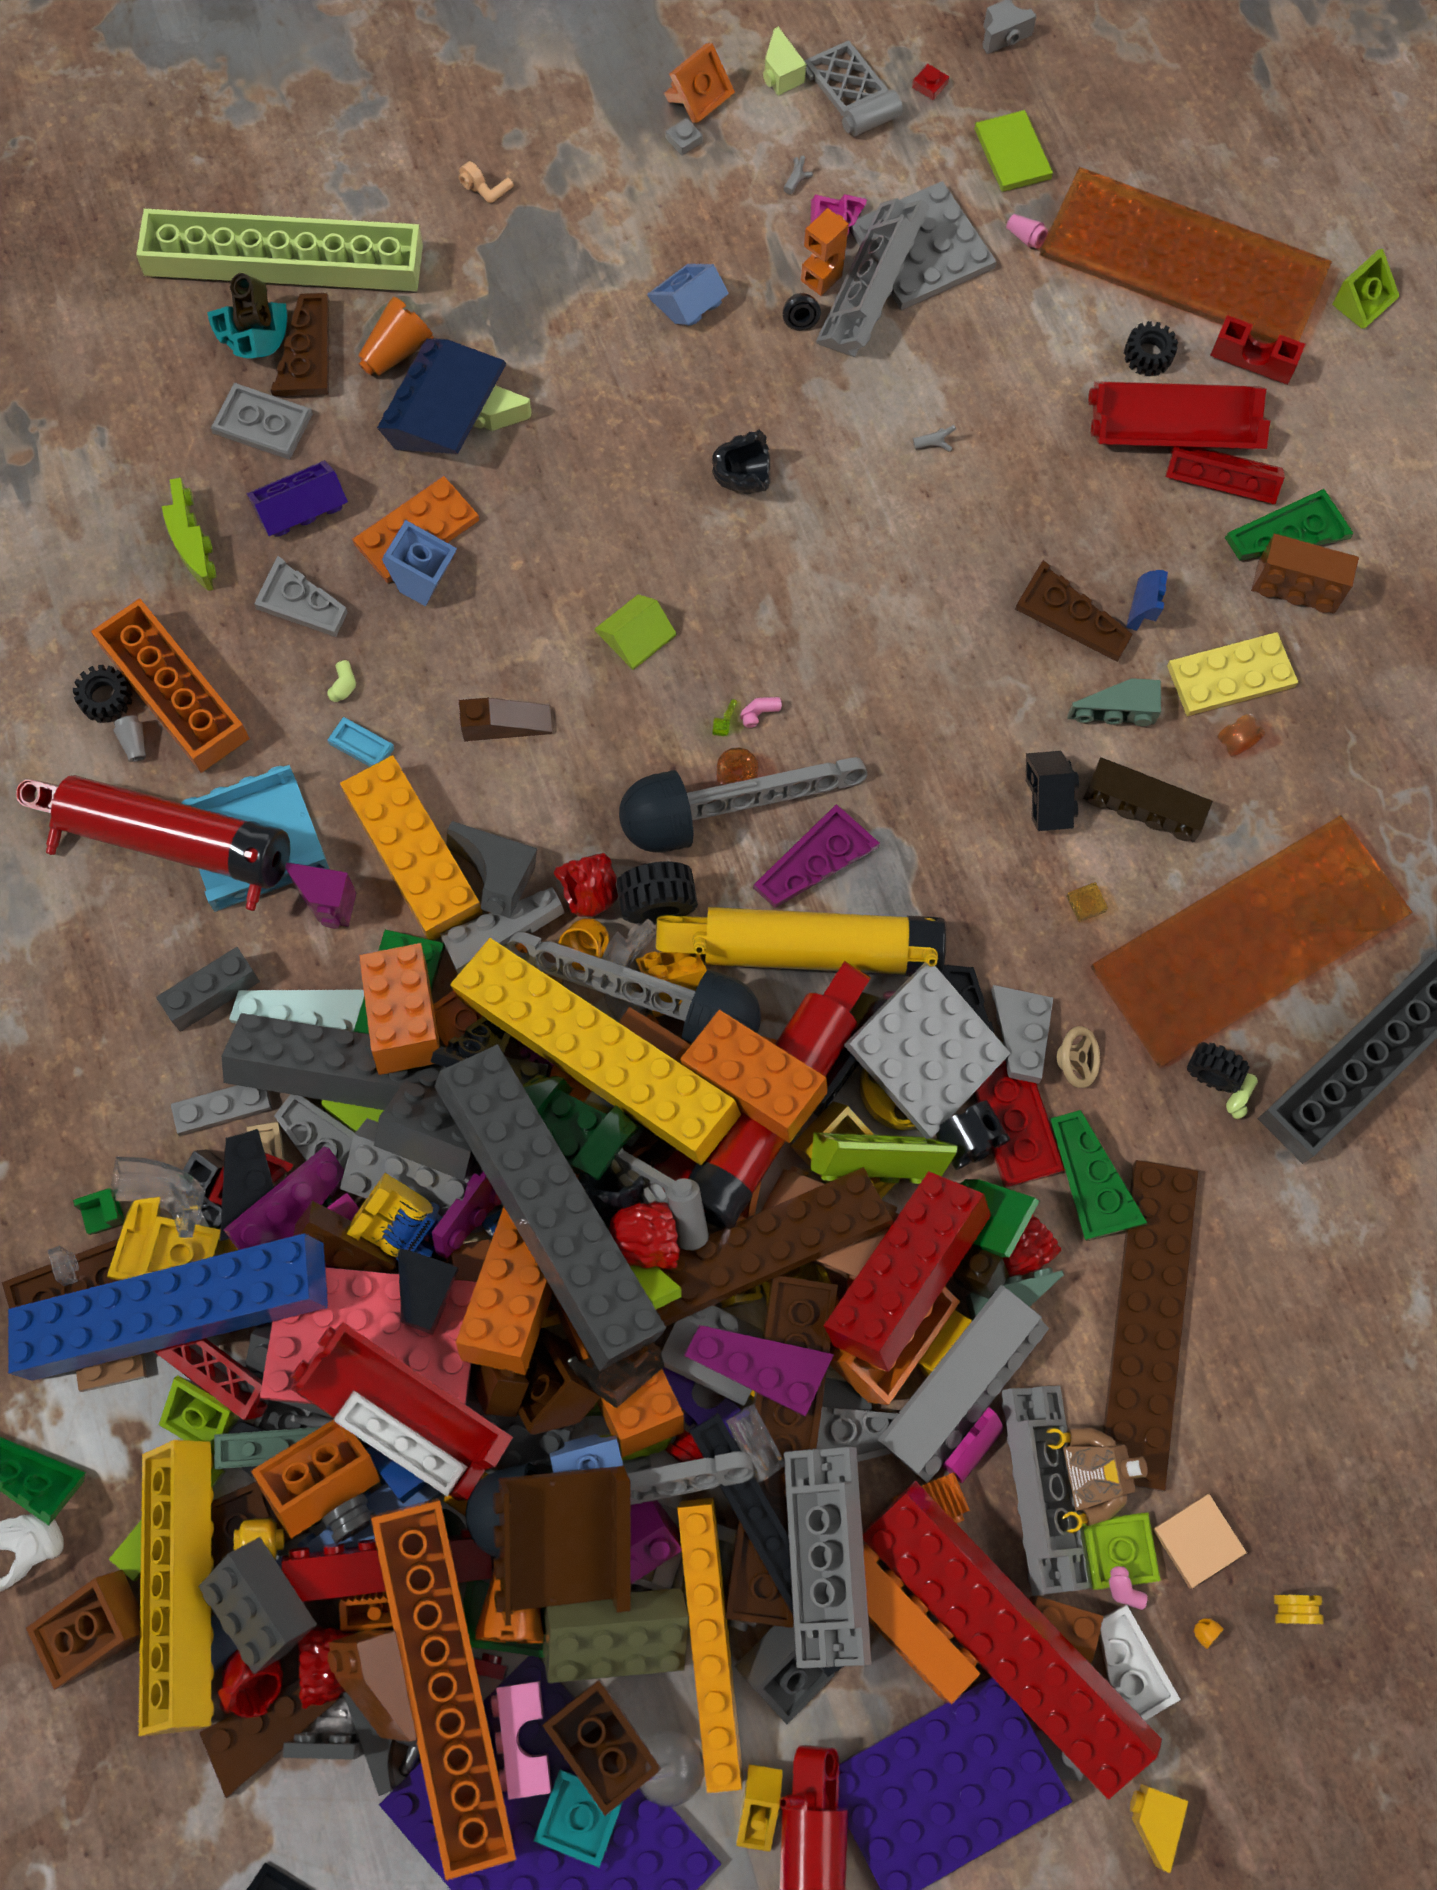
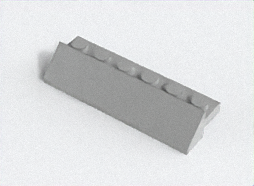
M896 198L880 203L818 335L816 343L855 357L859 348L864 347L871 338L870 333L875 322L881 317L882 307L893 291L892 286L895 279L904 267L903 262L908 252L914 246V238L925 222V215L929 208L926 202L921 199L904 205Z
M1000 1285L879 1437L878 1441L928 1483L1050 1328L1041 1320L1042 1317L1006 1287Z
M1039 1386L1001 1390L1003 1398L1002 1408L1006 1418L1007 1441L1011 1451L1012 1474L1016 1484L1018 1512L1021 1517L1023 1546L1026 1550L1029 1570L1028 1580L1031 1585L1032 1596L1091 1589L1093 1586L1083 1524L1077 1532L1068 1533L1066 1532L1067 1530L1076 1528L1077 1520L1072 1516L1062 1519L1063 1515L1068 1512L1081 1514V1511H1076L1063 1450L1064 1446L1069 1445L1064 1443L1059 1449H1052L1047 1446V1444H1056L1060 1440L1057 1432L1046 1433L1049 1428H1057L1063 1433H1067L1061 1387Z
M856 1447L784 1452L797 1668L872 1665Z

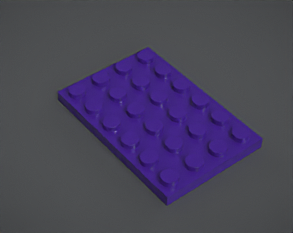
M992 1676L964 1691L953 1704L946 1702L839 1763L838 1808L848 1810V1827L881 1890H922L1072 1803L1069 1794L1021 1707Z

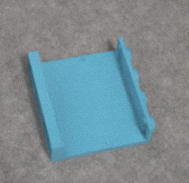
M290 765L273 767L265 774L257 777H245L235 785L218 787L213 789L210 794L199 798L191 797L181 803L233 818L280 828L287 832L290 839L288 863L330 869ZM199 869L206 891H204L206 898L214 912L246 900L250 884ZM287 870L274 887L269 889L262 888L260 895L293 883Z

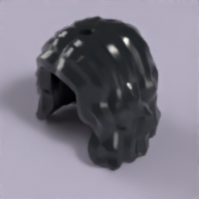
M758 429L756 432H748L746 435L734 436L730 442L720 445L714 451L712 456V473L723 488L739 491L746 495L766 491L769 488L771 468L769 447L766 444L767 436Z
M611 1164L599 1180L583 1172H580L578 1177L580 1184L608 1231L611 1219L618 1211L637 1203H644V1189L642 1188L644 1177L640 1176L636 1178L632 1185L621 1188L617 1176L610 1171Z

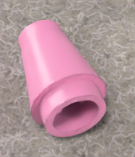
M1013 214L1007 222L1006 228L1029 248H1040L1047 238L1048 228L1044 227L1043 222Z

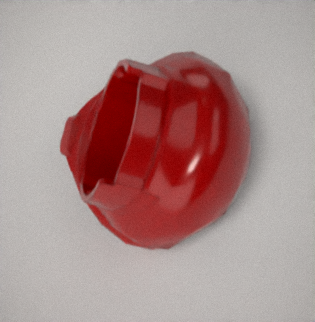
M237 1649L227 1659L223 1667L222 1689L218 1690L220 1709L225 1714L232 1712L244 1718L259 1717L266 1714L269 1705L276 1699L281 1690L283 1679L282 1660L279 1659L254 1675L250 1667L242 1660Z

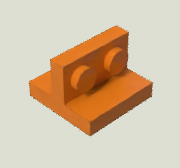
M706 43L669 73L673 81L671 83L672 87L665 91L664 95L668 103H683L691 121L698 123L735 93L713 43Z

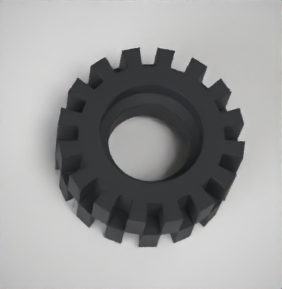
M1147 321L1146 326L1140 323L1137 328H1133L1124 349L1126 363L1130 362L1129 368L1131 370L1137 367V374H1141V371H1146L1145 376L1150 377L1151 372L1154 373V376H1158L1160 371L1164 373L1168 367L1170 368L1177 352L1178 340L1174 339L1175 333L1173 331L1168 333L1170 329L1168 326L1162 329L1160 328V322H1156V325L1152 326V321ZM1153 344L1160 349L1161 353L1149 354L1141 348V345Z
M98 665L97 671L92 666L88 668L90 671L88 675L84 671L80 673L83 680L81 681L76 678L74 683L77 688H73V693L75 695L74 699L84 715L86 714L92 721L95 718L98 723H102L103 718H105L107 723L113 722L112 716L114 715L117 719L122 717L119 713L121 710L127 713L129 708L126 704H132L130 697L132 696V690L118 669L115 671L114 667L108 665L106 670L104 665ZM111 686L113 688V695L108 700L95 702L92 699V694L99 687Z
M1206 1042L1197 1044L1187 1065V1071L1191 1072L1190 1075L1192 1077H1197V1081L1207 1083L1206 1086L1210 1088L1212 1086L1216 1087L1218 1091L1223 1089L1226 1093H1231V1091L1236 1093L1240 1090L1250 1068L1248 1062L1243 1060L1241 1055H1235L1233 1050L1227 1051L1224 1046L1216 1047L1215 1043H1209L1208 1045Z

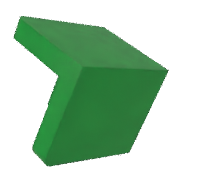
M111 1188L73 1200L74 1207L82 1213L86 1233L89 1235L124 1224L125 1217L119 1194Z

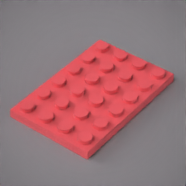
M325 1267L328 1308L272 1322L260 1393L262 1400L312 1404L290 1389L295 1382L291 1376L302 1360L309 1362L319 1349L320 1345L317 1343L329 1326L335 1329L344 1322L466 1405L472 1363L461 1361L456 1347V1340L477 1282L454 1280L445 1301L444 1311L434 1334L431 1335L401 1322L399 1274Z

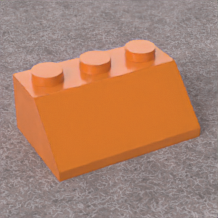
M334 1419L251 1470L253 1477L276 1517L291 1538L323 1519L324 1516L341 1504L362 1494L381 1481L371 1456L357 1437L336 1423Z

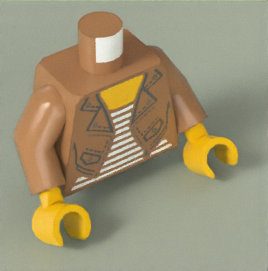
M1049 1428L1046 1433L1057 1432L1060 1440L1056 1444H1047V1446L1052 1449H1059L1064 1443L1069 1445L1064 1446L1063 1450L1076 1511L1082 1510V1514L1068 1512L1063 1515L1062 1519L1072 1516L1077 1520L1076 1528L1069 1529L1066 1532L1075 1533L1080 1530L1082 1524L1091 1526L1111 1519L1126 1504L1127 1495L1135 1492L1133 1479L1147 1476L1148 1469L1145 1459L1143 1457L1129 1458L1125 1445L1116 1444L1113 1437L1093 1428L1068 1429L1067 1433H1063L1057 1428Z

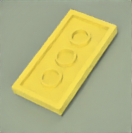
M1278 632L1170 660L1167 665L1187 716L1295 688L1298 684Z

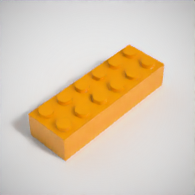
M393 755L340 782L348 803L427 939L434 941L441 937L440 933L448 931L455 926L465 924L483 914L478 898Z

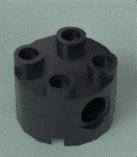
M987 1100L966 1108L965 1113L961 1115L957 1113L939 1125L940 1130L936 1133L937 1139L957 1146V1153L951 1161L955 1170H959L971 1163V1158L974 1163L983 1160L991 1154L989 1149L992 1146L996 1149L1011 1140Z

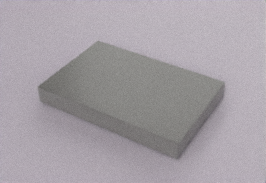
M234 383L211 426L213 434L290 460L313 413L310 408Z

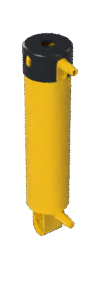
M708 907V917L673 915L657 917L656 949L663 952L706 954L705 965L838 971L843 962L846 961L863 973L899 974L911 977L924 962L931 967L936 966L943 974L946 953V924L942 917L907 915V917Z

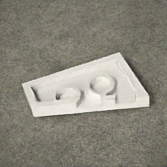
M1123 1605L1104 1616L1099 1639L1109 1684L1145 1721L1181 1700L1129 1607Z

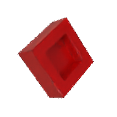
M928 63L914 78L912 88L934 100L947 86L949 76Z

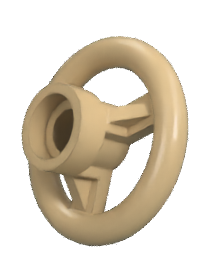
M1083 1026L1072 1028L1066 1034L1062 1046L1057 1051V1063L1063 1070L1068 1082L1074 1087L1086 1088L1091 1085L1097 1077L1100 1067L1098 1042L1094 1034ZM1077 1036H1083L1082 1041L1077 1045H1072ZM1089 1047L1091 1052L1090 1069L1087 1064ZM1073 1070H1076L1081 1075L1082 1079H1079L1074 1074Z

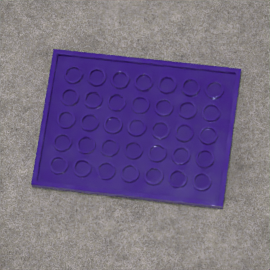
M528 1656L498 1687L540 1681L544 1717L527 1721L522 1725L519 1732V1743L523 1750L529 1754L540 1755L548 1753L553 1789L560 1769L575 1774V1772L542 1725L575 1697L561 1682L548 1683L545 1663L539 1657ZM494 1689L483 1700L499 1776V1770L505 1769L504 1755H498L496 1749L495 1733L501 1732L500 1718H494L492 1712L491 1696L497 1695V1690ZM420 1763L379 1804L382 1810L450 1890H698L721 1865L720 1860L649 1780L623 1801L599 1868L534 1842L551 1793L508 1800V1792H502L516 1860L450 1880H445L422 1764Z

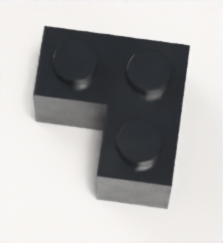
M1062 751L1026 753V782L1032 791V821L1038 831L1073 829L1074 817H1078V802L1074 799L1075 790L1079 789V776L1072 769L1071 761H1067Z

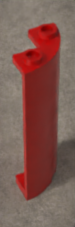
M1094 381V388H1090L1088 396L1089 405H1093L1091 437H1096L1099 444L1267 449L1270 420L1263 417L1267 388L1240 385Z
M344 1322L335 1329L331 1326L326 1329L317 1343L320 1345L319 1349L309 1362L302 1360L291 1376L295 1382L290 1389L331 1417H336L352 1392L356 1391L467 1466L466 1470L449 1494V1496L457 1501L468 1500L484 1471L496 1467L513 1438Z

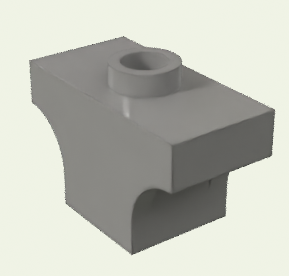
M1004 0L987 7L983 25L986 31L982 46L986 53L989 54L1008 45H1014L1018 41L1032 36L1036 21V15L1033 10L1020 9L1011 0Z

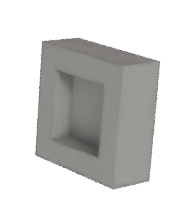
M687 118L666 130V139L681 156L703 143V135Z

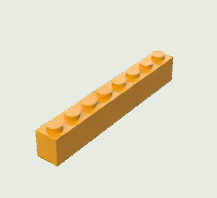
M714 1498L680 1501L677 1510L707 1793L742 1790L744 1776L727 1619H725V1596Z

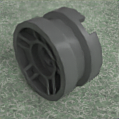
M360 1494L346 1501L323 1517L322 1520L325 1526L331 1527L333 1531L331 1537L335 1544L349 1539L371 1525V1516L376 1514L374 1510H369L367 1507L369 1501L365 1494Z

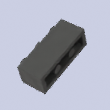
M235 947L156 998L171 1022L181 1032L237 996L238 990H248L259 983L260 980L238 947Z

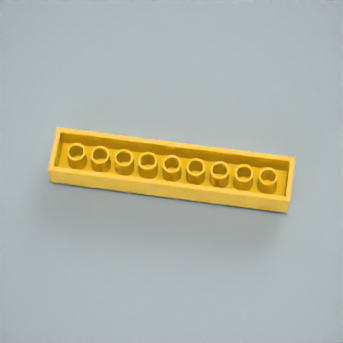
M492 938L487 940L450 984L461 1002L613 1106L619 1107L626 1115L701 1166L741 1116L735 1099Z

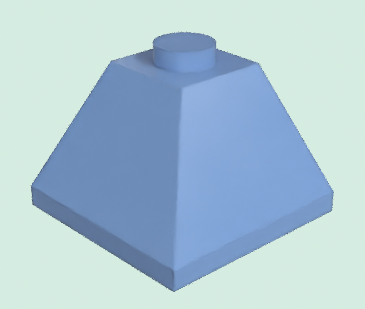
M405 520L384 554L382 561L399 592L426 606L457 548Z

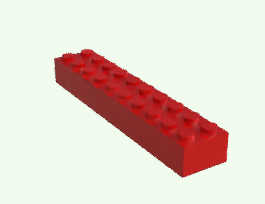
M916 1481L868 1526L862 1534L865 1543L951 1632L962 1646L972 1654L978 1663L1107 1800L1112 1798L1158 1758L1162 1738Z

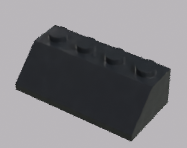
M864 992L861 993L850 1011L857 1021V1028L852 1036L879 1010L887 999ZM846 1047L843 1048L826 1076L828 1093L813 1111V1114L817 1117L830 1105L860 1064Z

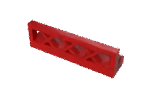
M1172 446L1171 458L1165 473L1167 478L1271 504H1276L1285 478L1283 468L1201 447Z
M204 1338L153 1351L207 1393L214 1396L241 1419L259 1418L265 1412L268 1405L262 1402L260 1398L262 1380L208 1339ZM199 1345L202 1348L203 1356L189 1346ZM219 1362L223 1363L227 1368L228 1375L221 1371L219 1368H217L214 1364ZM238 1382H248L255 1388L253 1393L242 1391L241 1385Z

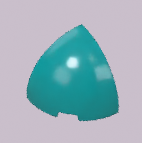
M268 303L271 314V324L268 327L257 326L243 332L239 331L234 323L233 307L226 306L207 312L211 328L218 341L228 345L233 350V354L241 358H261L274 353L281 345L287 328V306L284 303Z

